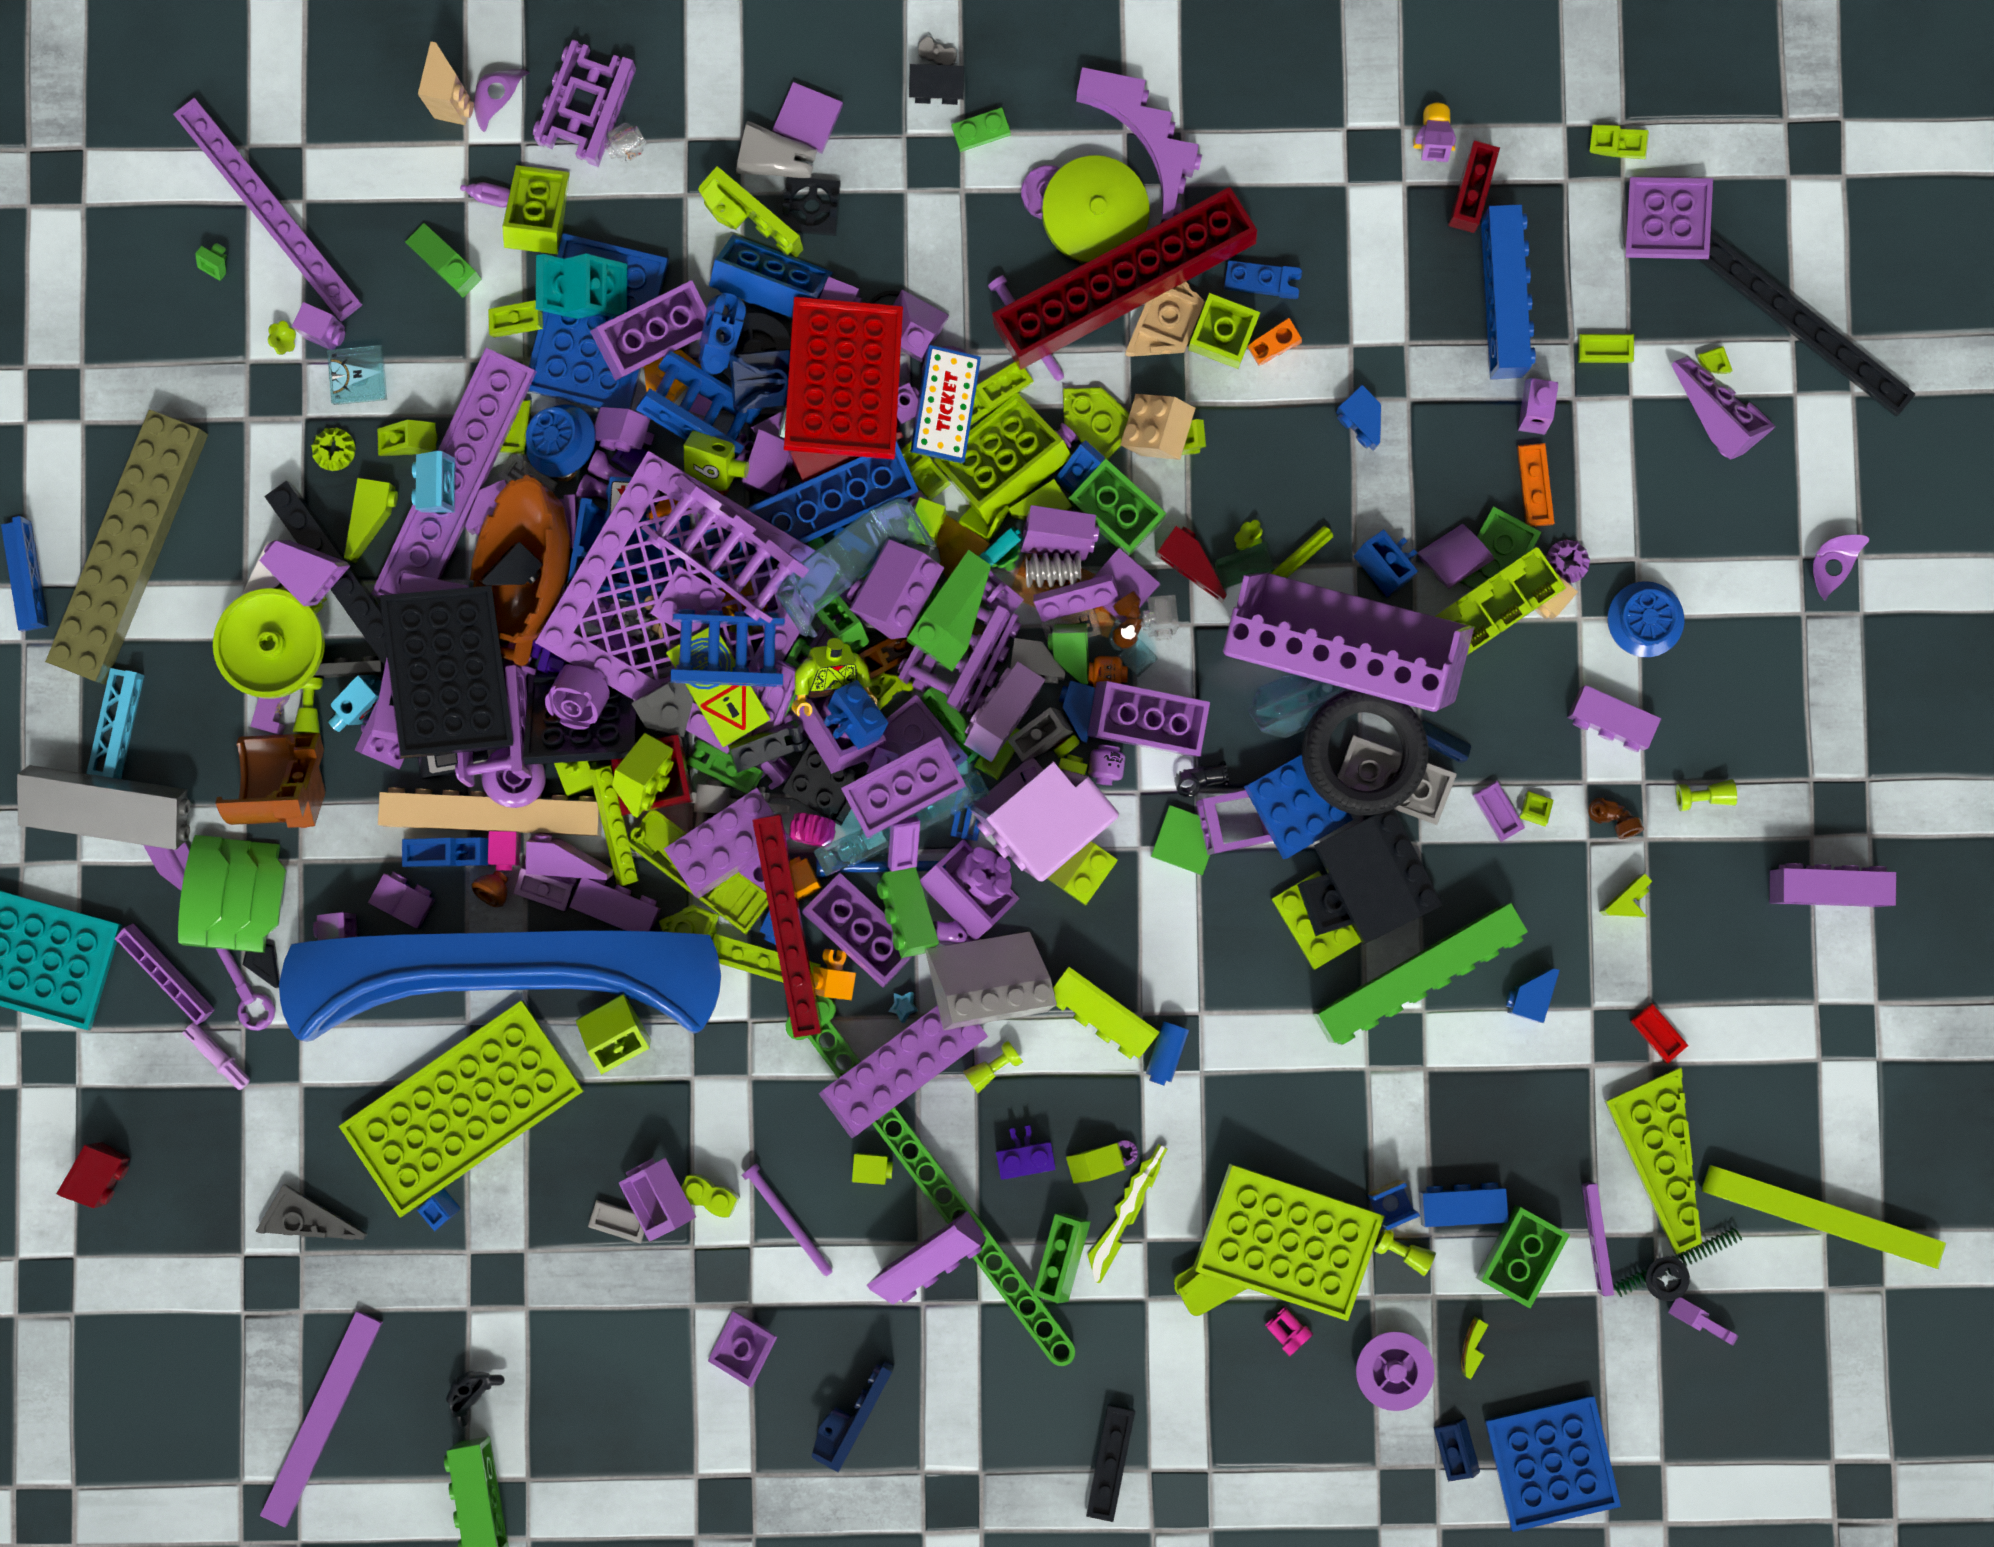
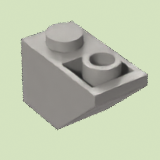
M1014 639L1011 670L1019 662L1044 678V683L1058 684L1059 680L1064 681V670L1054 660V657L1042 642Z

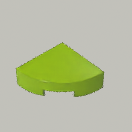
M1724 346L1696 356L1701 366L1709 372L1728 374L1733 371Z

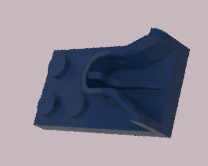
M790 348L729 354L733 409L740 413H747V409L787 405Z
M884 1360L882 1366L876 1364L868 1380L871 1387L869 1390L863 1388L854 1408L858 1409L855 1416L838 1407H835L828 1414L818 1430L812 1452L814 1460L839 1473L892 1374L894 1364L887 1360ZM825 1428H831L832 1432H827Z

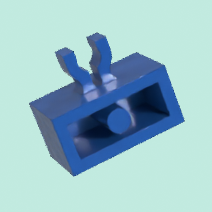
M1383 529L1367 540L1355 553L1354 558L1388 598L1407 585L1418 572L1409 561L1415 557L1417 552L1413 549L1410 553H1403L1401 549L1408 542L1407 539L1404 537L1396 544Z
M858 680L835 690L827 706L831 715L827 716L824 721L826 726L839 724L840 727L835 729L833 733L835 739L841 737L845 732L858 750L880 740L889 723Z

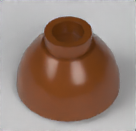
M494 871L493 874L482 875L471 884L474 894L484 903L498 908L503 907L508 894L506 883L508 878L503 873Z

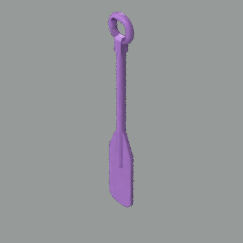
M186 841L177 850L143 845L159 874L182 891L183 878L190 851ZM215 948L242 999L237 1013L239 1021L250 1030L259 1031L265 1029L272 1023L275 1017V1007L272 1000L262 993L253 992L249 982H246L228 949ZM256 998H260L263 1000L262 1005L265 1010H269L267 1019L263 1018L257 1021L256 1025L249 1023L251 1019L247 1013H244V1007L255 1002Z

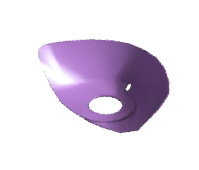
M523 69L501 70L485 74L479 80L474 95V110L478 125L483 132L486 131L489 120L512 97L521 78L530 74L529 71ZM500 83L504 86L505 93L500 99H493L489 96L488 88L491 84Z
M1855 534L1838 536L1825 542L1816 553L1813 563V574L1818 592L1825 601L1828 595L1841 585L1850 573L1858 554L1869 542L1867 536ZM1831 559H1836L1842 564V572L1837 576H1831L1826 572L1825 565Z

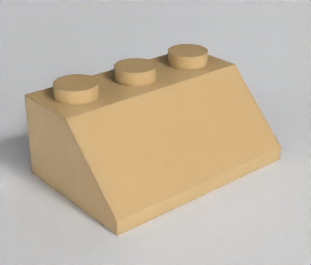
M430 42L418 95L434 119L466 125L467 117L471 118L474 103L437 43Z

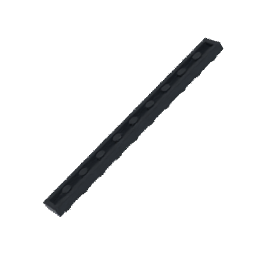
M1710 232L1709 259L1697 260L1894 416H1898L1916 395L1912 390L1715 234Z

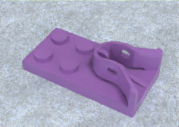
M938 737L841 789L867 839H870L878 832L966 787V784L941 737Z

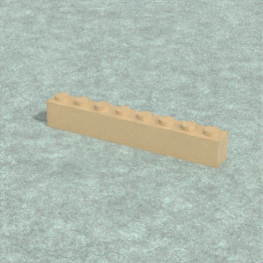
M388 788V793L380 792L378 825L383 827L601 836L602 821L596 797L579 796V801H568L569 796L552 795V800H543L540 795L529 805L510 808L494 802L490 797H487L486 792L470 791V796H459L460 791L443 790V795H432V790L416 789L415 794L405 793L404 788Z

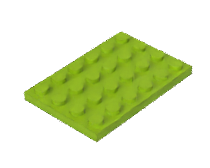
M1229 1163L1193 1270L1348 1321L1384 1215Z

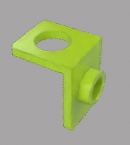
M1006 505L989 525L970 507L960 518L959 524L989 542L1001 528L1010 507Z

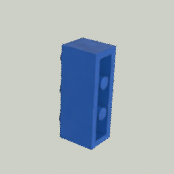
M1498 1182L1481 1183V1188L1471 1189L1470 1184L1454 1185V1190H1443V1186L1440 1185L1426 1186V1191L1419 1192L1421 1225L1424 1227L1508 1222L1506 1188L1498 1187Z

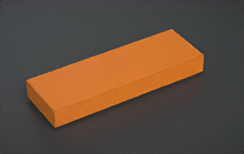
M1545 443L1518 446L1517 456L1525 524L1531 527L1553 525L1554 515Z

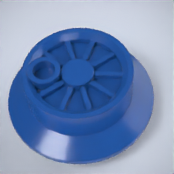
M557 405L540 411L532 418L526 431V452L530 463L537 471L549 477H563L574 473L587 462L592 454L596 441L594 423L584 410L574 405Z
M1650 581L1636 582L1623 588L1612 600L1607 616L1608 628L1616 644L1627 653L1637 657H1655L1667 652L1678 642L1684 628V612L1679 599L1667 587Z

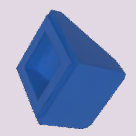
M442 1189L429 1198L417 1211L430 1227L436 1231L460 1210V1207L448 1192Z

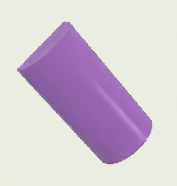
M841 873L802 911L814 925L882 988L913 957H900L899 950H896L893 945V930L891 924L887 923L885 914Z

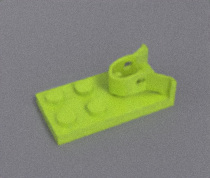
M718 166L699 186L698 190L704 198V205L717 222L736 230L749 217L757 225L755 228L766 238L769 236L773 237L777 241L776 246L786 255L792 253L797 258L804 250L800 236Z

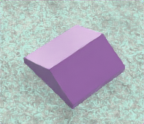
M732 1311L708 1362L745 1385L753 1387L777 1336L763 1325Z

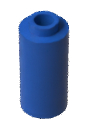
M1163 1021L1146 1070V1074L1151 1075L1149 1081L1165 1086L1166 1081L1172 1083L1189 1033L1188 1029Z

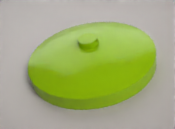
M1089 155L1068 162L1054 174L1045 189L1041 213L1045 231L1054 246L1070 259L1086 264L1144 233L1149 221L1150 207L1146 189L1134 171L1116 159L1106 156Z
M273 588L254 590L233 601L219 618L213 636V654L217 667L223 677L241 692L264 699L284 697L305 686L317 672L325 649L323 627L315 611L310 606H303L290 592Z

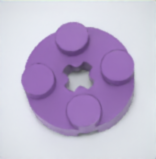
M976 847L960 863L959 871L962 881H967L971 887L969 889L971 894L986 902L996 901L998 898L1003 897L1012 885V877L1009 871L1011 868L1010 862L990 850Z

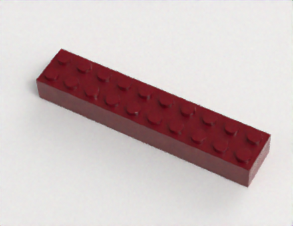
M1228 187L992 313L994 328L1018 368L1022 370L1255 245L1257 229L1232 189Z

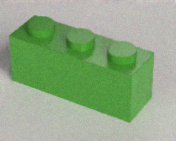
M916 867L885 872L878 881L877 892L885 904V919L889 925L891 924L893 930V945L896 950H899L901 958L925 954L926 949L935 948L939 941Z
M1067 1213L1055 1214L1033 1295L1055 1303L1069 1301L1091 1221Z

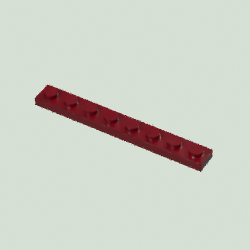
M777 814L754 818L752 822L793 1036L797 1038L820 1034L823 1030L782 815Z

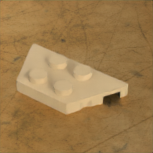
M1187 282L1148 301L1143 308L1125 355L1130 357L1184 353L1205 301L1190 289Z

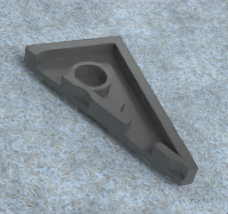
M286 1184L282 1185L256 1229V1232L261 1234L272 1233L349 1240H364L368 1234Z

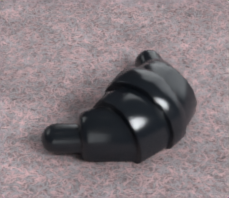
M468 1371L453 1380L446 1401L449 1403L452 1416L456 1418L459 1426L465 1427L468 1424V1410L480 1399L486 1390L491 1389V1386L504 1384V1376Z

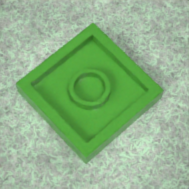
M1169 805L1151 857L1202 876L1210 855H1207L1199 816Z

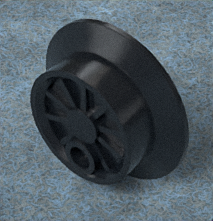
M747 313L743 320L744 323L734 354L791 348V338L785 327L775 318L762 313ZM723 331L718 338V341L721 343L724 341ZM729 361L728 367L723 372L731 380Z

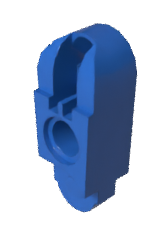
M722 293L714 296L707 306L699 344L701 351L698 361H700L703 371L708 374L721 373L728 367L730 361L729 354H734L744 323L746 307L742 300L731 293ZM724 305L728 309L726 315L723 314ZM717 329L722 330L724 333V341L722 343L716 338Z

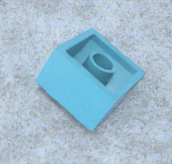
M443 451L416 454V462L412 464L413 478H416V489L412 490V504L415 506V509L428 513H455V458Z

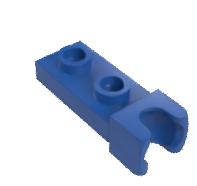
M1228 261L1225 290L1298 299L1299 289L1288 285V282L1290 280H1300L1302 269Z

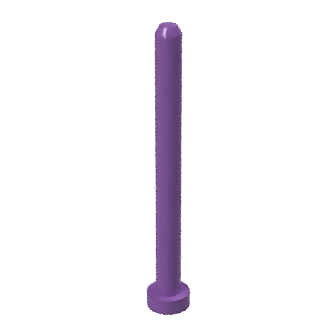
M754 1164L741 1176L745 1180L748 1178L751 1180L824 1276L830 1275L833 1272L832 1267L759 1174L758 1170L761 1168L758 1164Z

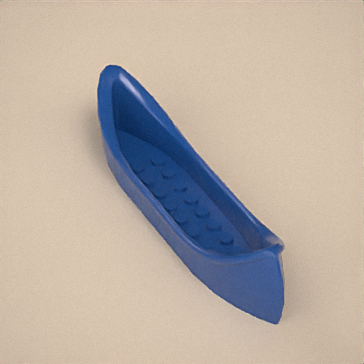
M551 931L364 936L291 944L283 963L279 981V996L283 1016L290 1030L297 1039L304 1042L315 1040L333 1027L370 1008L412 995L443 991L580 989L603 991L619 996L624 993L627 998L635 999L657 1009L676 1021L688 1032L695 1034L705 1027L716 1007L721 986V970L718 953L710 935L652 931Z

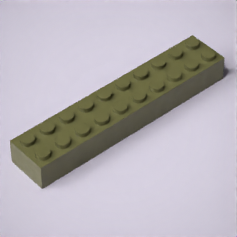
M150 409L148 410L46 658V663L95 682L107 684L110 668H113L208 437L207 433L197 427Z

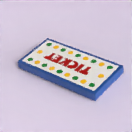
M928 346L910 452L957 463L965 462L981 357L937 346Z

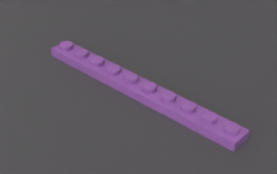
M193 98L176 111L173 115L337 318L342 322L362 306L361 302L199 102Z

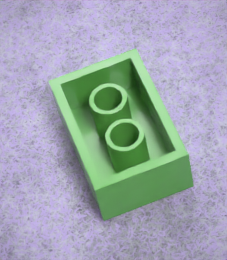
M1106 458L1068 500L1072 508L1077 512L1096 515L1095 525L1099 526V532L1117 549L1120 548L1129 557L1166 516L1165 511Z
M1515 1205L1508 1217V1222L1504 1224L1476 1278L1524 1306L1531 1308L1570 1234Z

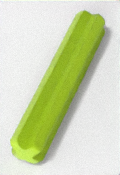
M1323 526L1270 574L1288 578L1332 539L1333 533L1331 530Z

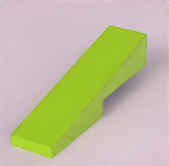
M1013 362L976 386L970 426L1005 403L1016 393L1033 384L1034 381L1025 368L1020 370L1017 364Z

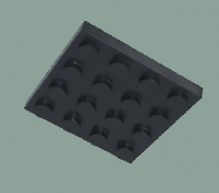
M559 673L529 675L523 750L525 765L624 759L637 743L638 714L631 704L635 700L607 685L610 693L609 699L597 721L590 724L589 728L573 729L561 724V718L555 713L552 716L545 705V698Z

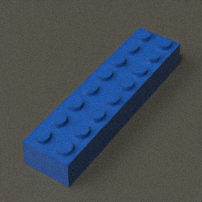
M896 441L894 459L858 457L806 482L797 483L744 508L802 543H806L918 492V488ZM721 527L724 540H726L731 532ZM717 528L709 529L703 535L706 546L720 542ZM745 541L748 555L755 554L757 551L756 547ZM738 542L729 553V560L744 556L741 542ZM720 547L707 550L709 561ZM746 561L731 564L733 575L742 572L747 565ZM727 566L719 567L715 572L723 580L730 577Z

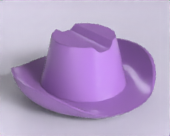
M510 748L496 750L487 761L508 758ZM532 764V777L525 779L519 778L510 769L482 773L483 788L494 802L510 808L523 807L531 804L541 795L546 780L543 764Z

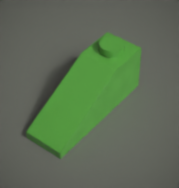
M423 223L405 241L462 298L482 280L478 273L426 224Z

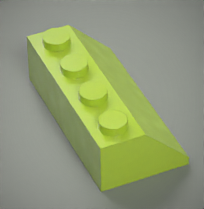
M1070 967L1065 970L1053 987L1058 1008L1064 1011L1068 1007L1075 1012L1073 1018L1085 1027L1089 1023L1098 1029L1095 1033L1098 1037L1107 1043L1111 1039L1120 1045L1118 1051L1130 1060L1133 1056L1139 1059L1159 1034V1031Z

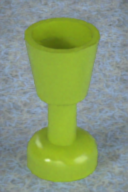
M312 677L301 688L303 689L302 707L297 710L293 728L294 733H320L318 712L316 708H313L314 690L321 689L323 685L322 678Z
M1733 779L1709 785L1707 790L1691 791L1686 784L1676 786V802L1680 812L1691 809L1692 802L1708 800L1710 804L1736 806L1737 788Z
M1009 1040L1001 1046L1003 1054L990 1063L984 1061L963 1071L977 1093L996 1077L994 1072L1010 1062L1013 1066H1019L1023 1063Z
M1383 1228L1373 1251L1378 1254H1384L1389 1249L1404 1257L1403 1262L1422 1276H1425L1434 1261L1436 1252L1415 1245L1407 1247L1393 1240V1230Z

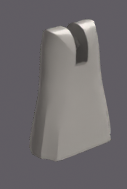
M747 121L737 160L736 174L811 178L813 167L807 163L794 161V158L809 162L815 161L817 149Z

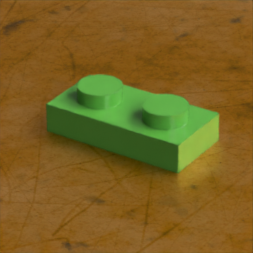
M1002 108L951 124L960 152L1011 136Z

